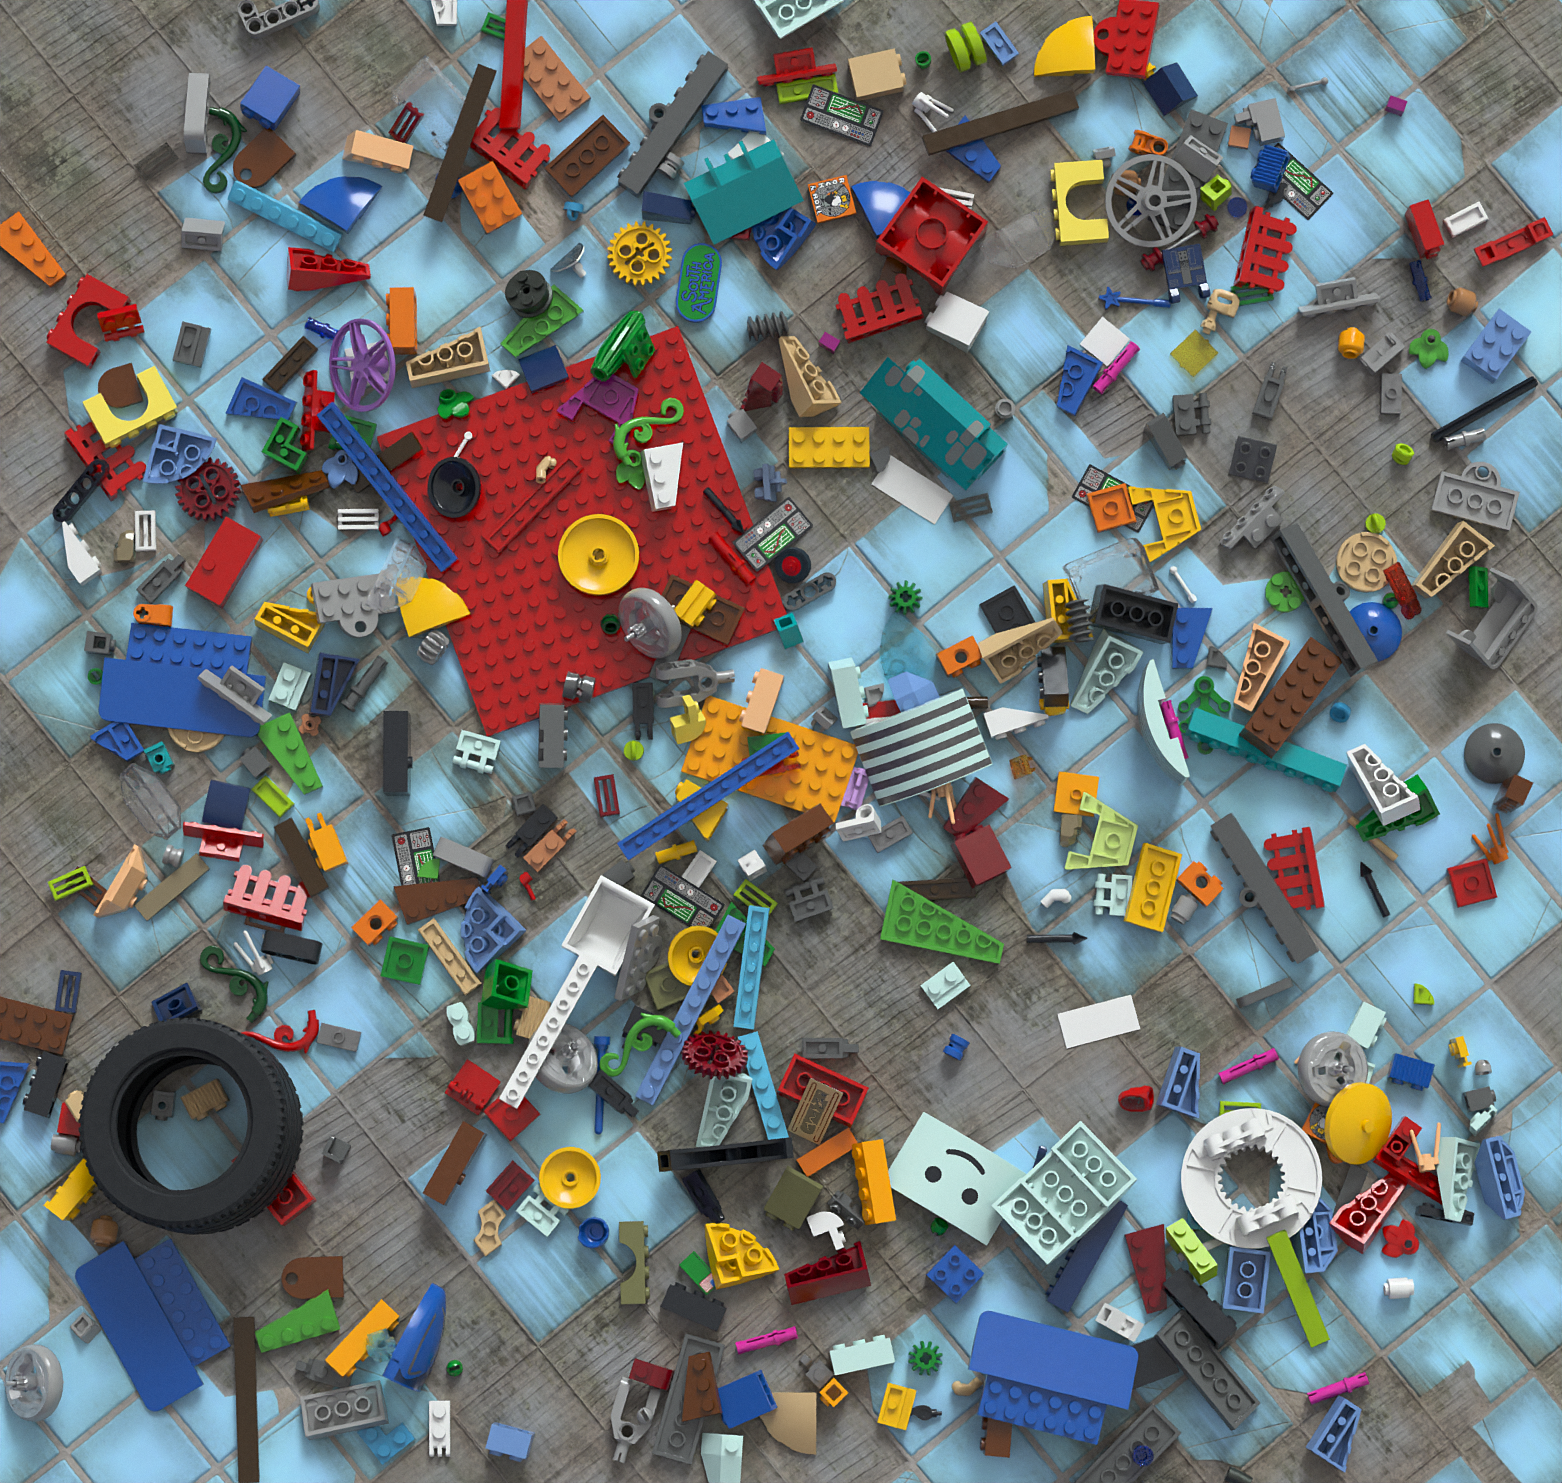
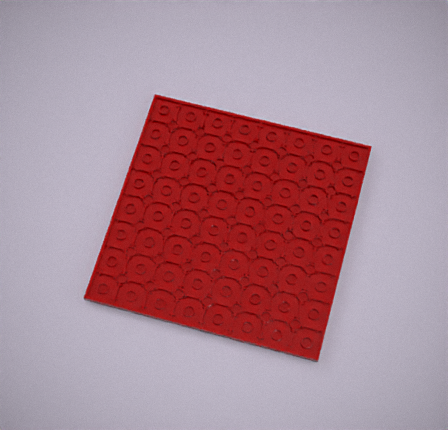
M678 326L650 336L655 351L637 378H633L629 366L625 362L614 373L615 376L639 389L633 418L674 417L676 411L672 407L666 409L665 416L660 412L661 404L667 398H676L683 405L684 414L679 421L672 424H650L652 436L645 443H639L634 439V431L642 432L641 427H635L630 430L628 446L626 448L627 451L636 450L640 453L644 449L683 443L676 504L671 509L651 511L646 480L640 490L632 487L628 480L618 483L616 468L622 463V460H618L613 444L609 443V439L615 431V424L618 425L617 422L585 404H582L573 421L557 413V409L561 405L566 403L571 396L576 394L594 378L593 374H591V367L595 357L565 367L569 376L568 380L535 393H531L528 383L524 382L467 403L470 412L465 417L459 418L451 415L449 418L443 419L437 414L377 436L381 451H384L410 432L415 434L423 447V450L396 467L390 474L458 558L449 568L441 572L415 540L428 578L436 579L446 584V587L462 598L470 612V615L449 623L446 627L487 737L539 719V703H564V708L582 703L577 697L574 699L562 697L568 672L577 673L581 678L584 676L596 678L592 699L649 678L656 658L644 655L630 641L626 642L624 640L626 635L621 626L615 634H607L600 625L601 619L606 614H614L619 618L620 602L633 589L648 588L662 595L671 574L692 584L698 580L716 595L745 608L728 645L691 629L678 661L698 660L776 631L774 619L787 615L769 565H765L758 572L753 569L733 545V541L741 536L742 533L731 529V524L720 513L721 511L703 493L709 487L735 518L741 520L744 532L753 526ZM471 432L472 439L467 441L458 457L469 461L477 470L481 481L480 498L476 507L469 514L458 518L447 517L439 513L429 499L428 478L433 467L439 461L455 455L465 438V433ZM568 453L572 455L583 466V469L498 554L484 539L539 484L536 482V467L544 457L551 456V458H555L557 466ZM629 457L633 464L635 462L632 457ZM548 468L547 471H546V476H547L553 469ZM594 514L609 515L622 521L633 532L639 547L638 567L629 583L614 593L601 596L589 595L574 588L564 577L558 561L559 544L568 527L580 518ZM718 531L737 556L746 562L745 565L756 576L752 583L746 586L736 572L733 573L732 567L708 540L715 532Z

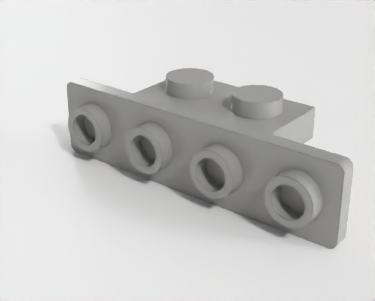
M1354 277L1315 284L1317 304L1298 307V311L1301 316L1314 317L1317 313L1331 314L1343 308L1344 310H1352L1360 305L1373 306L1376 302H1380V297L1377 293L1358 296L1356 279Z
M1275 485L1266 490L1264 496L1254 503L1244 516L1238 519L1237 524L1223 535L1219 543L1231 549L1244 537L1251 547L1256 549L1283 521L1272 506L1285 493L1284 490Z
M234 666L227 670L222 679L208 669H205L198 676L197 679L205 687L212 689L222 699L232 703L239 711L249 715L253 721L264 725L271 718L272 715L256 704L265 688Z

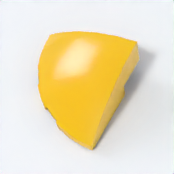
M1092 16L1070 20L1056 28L1046 38L1037 54L1034 77L1074 76V74L1095 72Z
M419 576L402 578L396 581L399 606L409 637L419 636L432 629L436 630L470 615L462 598L446 587V584L432 578H421Z
M710 1223L704 1225L709 1264L716 1290L752 1281L779 1271L772 1253L768 1248H763L756 1241V1237L744 1229L739 1231L730 1228L729 1224Z

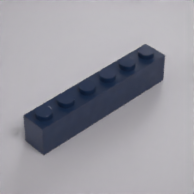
M1119 1200L1091 1230L1077 1241L1074 1250L1070 1248L1065 1257V1260H1067L1065 1267L1060 1266L1055 1275V1278H1057L1054 1286L1050 1284L1045 1293L1047 1302L1067 1313L1070 1311L1126 1211L1127 1204Z

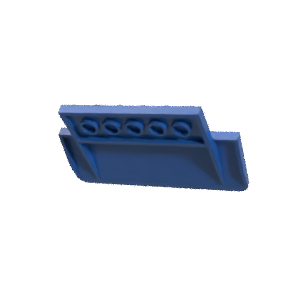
M131 623L126 660L104 657L99 701L100 717L105 721L242 737L256 736L260 730V723L253 721L249 715L239 711L232 703L222 699L215 691L205 687L197 679L205 669H208L222 679L227 670L234 666L265 688L266 676L247 674L252 636ZM265 690L256 702L261 708H263Z
M171 1238L135 1259L125 1241H122L76 1270L75 1279L144 1404L150 1411H159L204 1385L195 1366L231 1346Z
M985 1311L978 1320L968 1370L986 1374L977 1415L1097 1445L1106 1406L1111 1405L1127 1410L1129 1408L1138 1353L1135 1348L1128 1345L993 1311Z

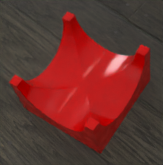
M921 177L877 239L875 252L881 256H890L905 264L925 279L934 289L935 293L942 295L966 255L975 243L985 235L988 221L924 177Z

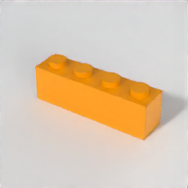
M883 1139L852 1144V1157L856 1168L855 1176L858 1180L859 1198L862 1204V1217L865 1225L895 1221L896 1215Z
M381 1299L324 1362L342 1379L345 1375L350 1377L357 1369L355 1365L358 1361L364 1362L371 1354L369 1352L373 1345L378 1347L385 1339L383 1336L387 1330L392 1332L399 1324L397 1321L399 1315Z

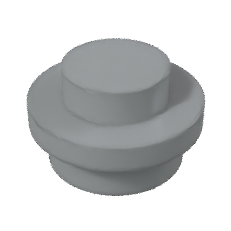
M1001 399L995 406V412L998 417L1008 419L1015 413V405L1009 399Z

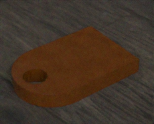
M264 128L236 156L233 163V172L238 181L252 188H260L266 185L293 159L296 153L272 129ZM244 170H249L252 172V176L248 180H243L241 173Z
M343 1256L293 1259L285 1266L282 1272L281 1279L285 1291L292 1297L299 1299L316 1298L327 1289H329L331 1298L344 1297ZM291 1272L298 1276V1281L293 1285L289 1284L286 1280L287 1275Z

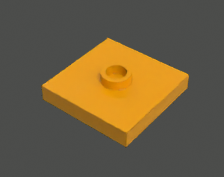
M1059 771L1053 812L1094 817V813L1082 811L1079 808L1083 792L1088 793L1094 798L1097 797L1099 777Z

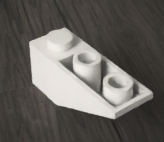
M64 521L62 525L68 568L78 582L84 586L102 573L99 568L102 564L96 556L91 557L87 552L90 548L84 540L79 541L76 536L78 531L73 524L68 525Z
M1004 707L983 714L990 739L995 737L996 740L1006 738L1007 733L1013 731L1015 734L1024 732L1026 727L1034 725V728L1045 725V721L1049 718L1047 714Z

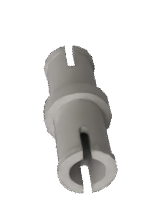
M1480 428L1469 432L1462 431L1458 435L1445 437L1444 445L1447 444L1445 448L1450 450L1459 446L1467 447L1471 443L1486 440V433H1483L1485 430Z

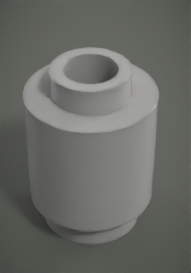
M1188 893L1186 896L1181 895L1171 910L1172 914L1170 917L1182 925L1186 921L1189 922L1199 906L1196 903L1197 899Z
M63 1133L53 1134L51 1150L58 1154L76 1156L77 1152H81L80 1146L82 1142L79 1141V1136Z

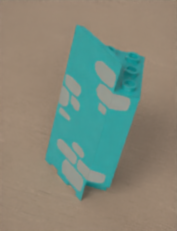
M887 357L860 391V394L877 409V414L946 477L950 476L966 491L1006 451L1008 444L990 428L991 424L920 358L916 362L914 360L911 361L904 372L895 362Z

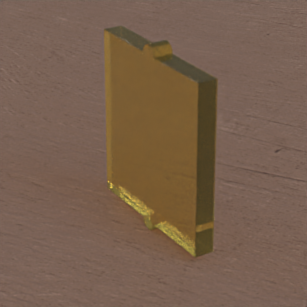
M1195 329L1170 355L1180 364L1181 368H1184L1194 377L1218 352L1208 343L1209 340H1205Z

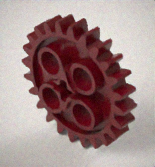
M209 457L208 462H204L194 473L177 480L181 485L175 486V489L179 491L175 496L177 499H180L178 504L183 506L182 510L184 513L188 512L189 517L195 515L197 521L203 517L205 522L208 521L209 517L215 521L216 515H219L222 519L224 511L230 514L228 508H235L236 506L233 501L240 500L235 494L241 493V490L237 488L241 483L239 480H236L238 475L233 473V467L228 468L227 462L221 464L219 458L213 463L212 458ZM211 474H217L215 479L209 480ZM200 475L204 476L208 486L210 487V491L216 500V504L212 503V500L200 479ZM193 483H199L197 488L191 489ZM222 490L226 491L223 496H217L218 492ZM207 499L205 505L199 506L201 500Z
M709 1030L708 1034L701 1031V1035L694 1033L693 1037L689 1036L688 1041H684L681 1054L684 1065H689L688 1070L695 1069L694 1074L702 1073L703 1078L709 1075L711 1080L714 1076L721 1080V1076L729 1079V1075L736 1077V1073L741 1074L742 1069L745 1070L748 1061V1051L745 1050V1045H741V1040L735 1041V1036L729 1038L727 1037L728 1033L720 1035V1031H717L716 1034H713Z

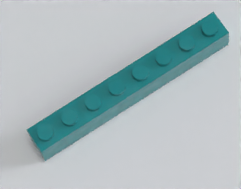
M1196 707L1191 713L1184 735L1194 742L1201 741L1208 744L1210 748L1225 750L1231 756H1241L1250 763H1259L1268 770H1278L1287 777L1302 779L1308 785H1318L1327 792H1336L1341 786L1347 764L1286 741L1271 759L1239 735L1244 728L1243 725Z

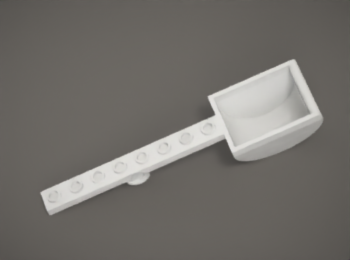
M602 875L600 876L561 945L562 948L577 955L578 959L499 1100L518 1109L596 968L598 967L616 976L623 963L631 926L648 918L655 904Z

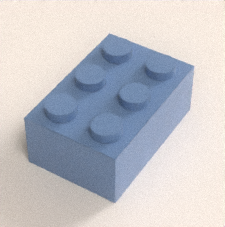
M1499 308L1462 357L1461 361L1493 384L1531 334V331Z
M1228 1247L1221 1299L1222 1308L1264 1314L1271 1252Z
M495 1422L491 1425L485 1449H489V1454L502 1456L504 1453L510 1455L509 1459L521 1462L529 1457L535 1433Z

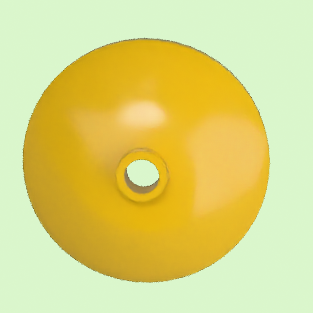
M692 926L682 930L673 938L668 949L667 960L672 974L680 982L692 986L718 935L713 929L705 926ZM697 950L698 955L696 957H692V952Z
M564 1147L555 1150L544 1160L539 1173V1182L543 1194L550 1202L562 1208H578L587 1204L596 1195L601 1182V1173L596 1160L588 1152L576 1147ZM573 1174L575 1177L574 1181L569 1182L567 1176Z

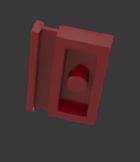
M512 1160L486 1189V1192L508 1211L535 1180Z

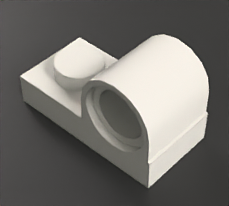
M865 804L857 809L856 819L836 823V830L844 842L881 833V820L873 806Z
M755 850L737 860L749 881L767 872L766 865Z

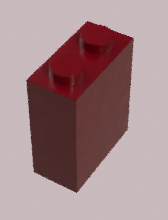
M981 824L973 828V833L967 836L965 833L954 838L955 841L950 845L972 889L1008 872L1012 868L990 824L985 827Z

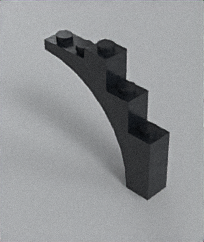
M792 1137L657 1152L659 1172L794 1158Z

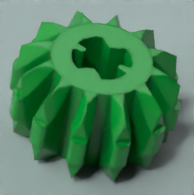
M905 580L904 587L897 582L898 590L893 587L890 589L895 595H889L888 599L895 600L890 603V607L897 605L896 613L903 609V615H906L907 609H909L910 613L913 614L915 612L913 606L920 608V604L916 601H922L923 597L916 596L921 592V589L913 590L916 585L915 583L907 587L908 581ZM904 593H906L907 596L911 598V600L908 599L906 603L903 602L902 598H900V596L903 597Z
M920 1341L921 1349L913 1345V1348L917 1351L916 1354L913 1352L908 1353L910 1356H915V1359L908 1360V1363L916 1362L912 1370L915 1371L918 1367H921L919 1375H922L924 1369H926V1373L929 1376L931 1375L929 1368L932 1367L937 1372L938 1368L934 1364L942 1365V1361L936 1360V1357H942L943 1354L934 1353L939 1349L937 1345L932 1350L930 1349L932 1346L931 1341L928 1342L927 1348H925L924 1342ZM924 1352H927V1355H931L928 1364H924V1361L920 1362Z

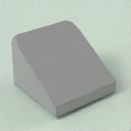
M84 1312L70 1326L74 1333L86 1343H90L101 1331L100 1326Z

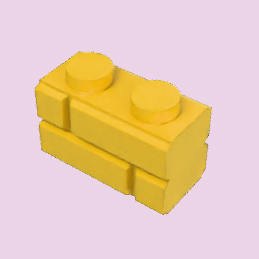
M696 580L674 609L678 619L690 628H693L694 625L698 627L705 618L703 613L706 609L711 610L717 602L714 599L716 594Z

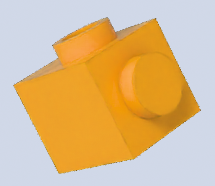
M835 1378L819 1391L822 1395L820 1399L827 1407L830 1404L835 1407L848 1394L847 1390Z

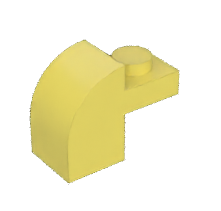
M690 695L682 697L685 714L669 718L672 736L677 744L696 739L701 735L706 726V719L699 709L697 701L694 702Z

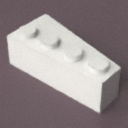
M1366 744L1347 751L1349 766L1383 826L1420 810L1418 796L1414 792L1412 793L1407 788V785L1400 781L1394 775V772L1382 763V760Z

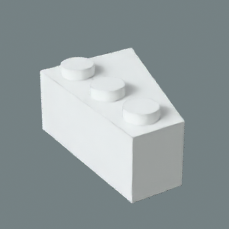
M683 443L644 449L640 452L652 512L671 509L676 504Z

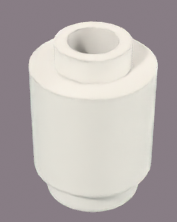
M1407 1277L1387 1279V1283L1383 1284L1384 1295H1388L1389 1299L1413 1296V1279H1408Z

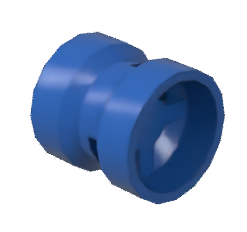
M951 1034L949 1045L945 1046L942 1052L961 1061L963 1057L962 1052L968 1048L970 1042L955 1034Z

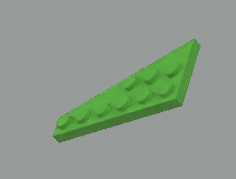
M892 879L880 939L1000 964L1004 943Z

